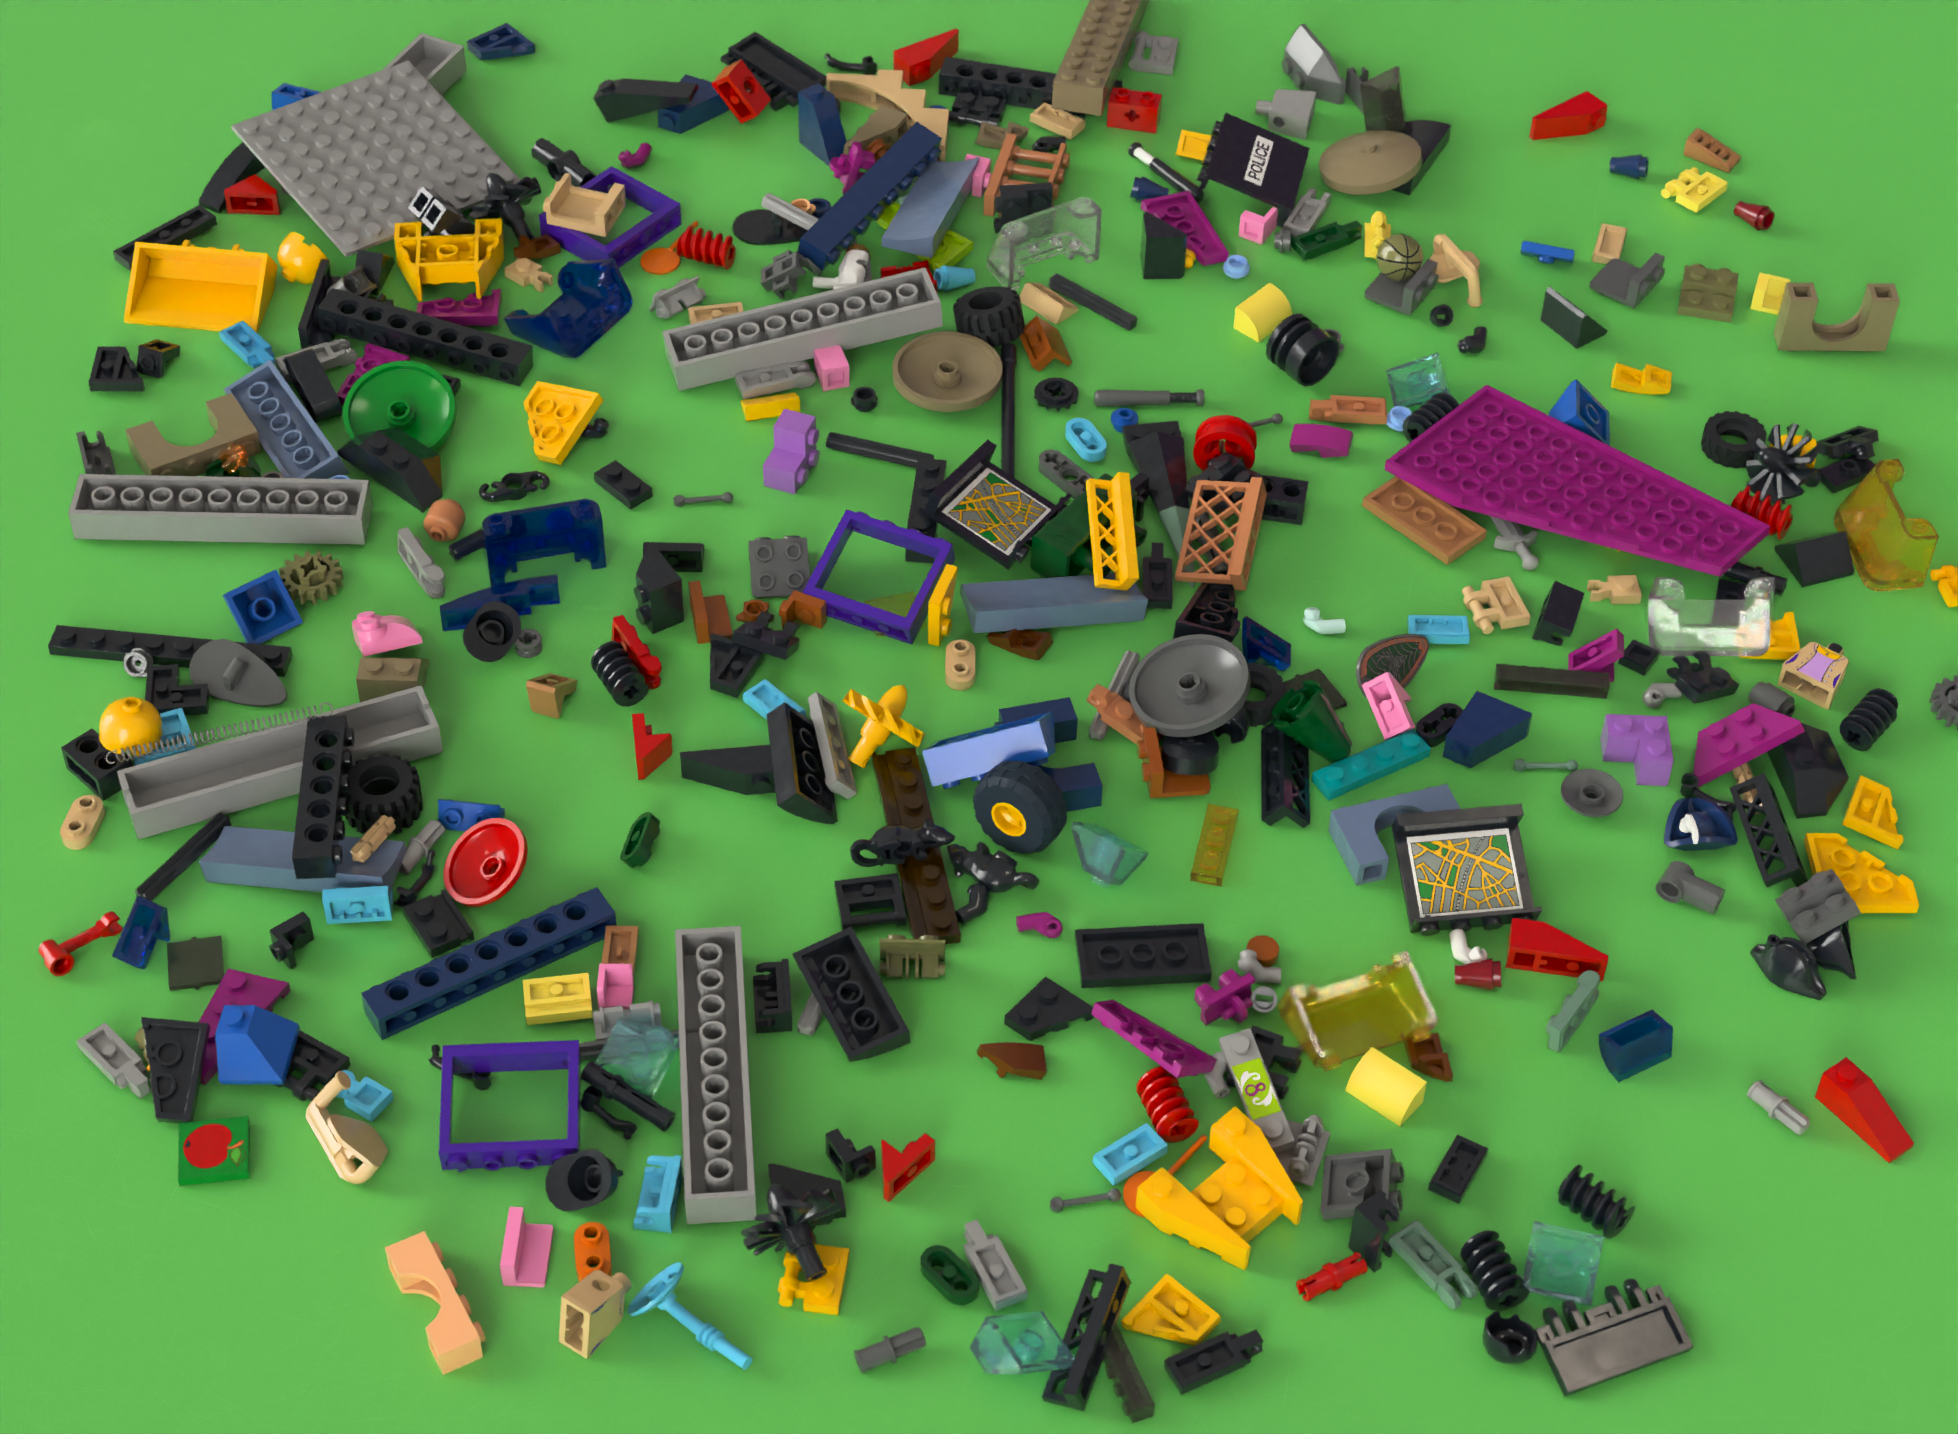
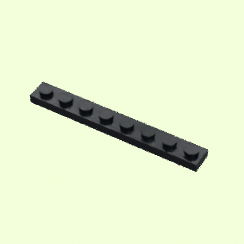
M57 625L48 644V649L51 655L124 661L127 653H131L135 648H141L145 650V653H149L152 656L153 664H178L179 667L190 668L189 665L193 655L202 645L212 640ZM236 642L265 662L277 676L285 677L293 656L291 647Z

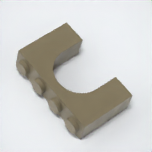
M1786 283L1774 330L1778 350L1886 351L1900 302L1895 284L1867 283L1862 305L1851 319L1836 325H1824L1813 320L1818 304L1814 283Z
M232 393L205 402L209 423L216 433L204 443L194 446L173 445L162 437L153 421L125 430L130 452L145 475L198 476L206 473L205 469L216 459L234 456V460H243V457L260 454L262 452L258 431Z

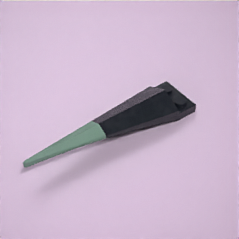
M1178 421L1123 425L1122 434L1127 455L1138 473L1142 472L1149 476V495L1179 558L1189 517V501L1185 490L1187 487L1184 440L1181 436ZM1194 561L1185 566L1184 572L1194 573ZM1189 582V585L1193 588L1195 582Z

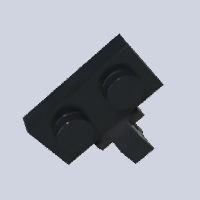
M1857 426L1816 442V445L1820 447L1819 453L1827 455L1830 459L1842 458L1845 456V453H1854L1857 459H1868L1875 456L1873 443L1879 441L1878 431Z

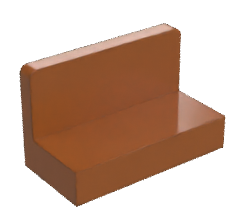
M1036 315L1025 326L1024 332L1019 335L1032 367L1040 372L1054 358L1069 366L1072 360L1058 329Z
M700 580L688 582L689 602L697 643H709L712 633L732 639L733 634L725 596L703 597Z

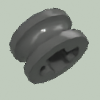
M534 629L520 631L515 641V649L520 657L533 658L542 652L540 633Z

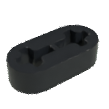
M1444 703L1418 721L1416 732L1430 748L1436 747L1446 740L1447 734L1463 712V709L1456 704Z

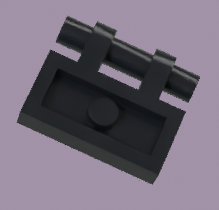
M958 92L952 106V111H949V121L957 122L958 125L962 126L972 124L981 127L982 121L999 126V122L1002 121L1006 110L1007 99Z
M299 1030L284 1085L275 1086L279 1088L286 1087L293 1091V1095L302 1101H312L320 1092L314 1088L319 1082L325 1086L335 1077L338 1071L347 1070L351 1066L348 1056ZM295 1069L304 1074L300 1080L291 1075Z

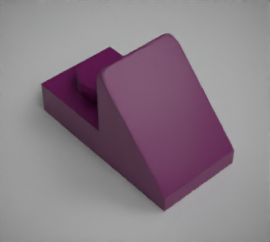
M1616 628L1569 653L1568 675L1573 679L1613 682L1614 662L1624 657V635Z

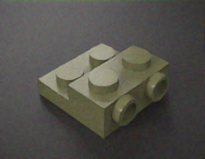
M1702 264L1685 265L1677 314L1731 323L1739 273H1734L1728 268H1720L1719 270L1708 269Z

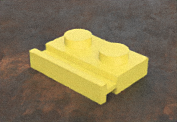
M589 973L523 980L527 1025L593 1018Z

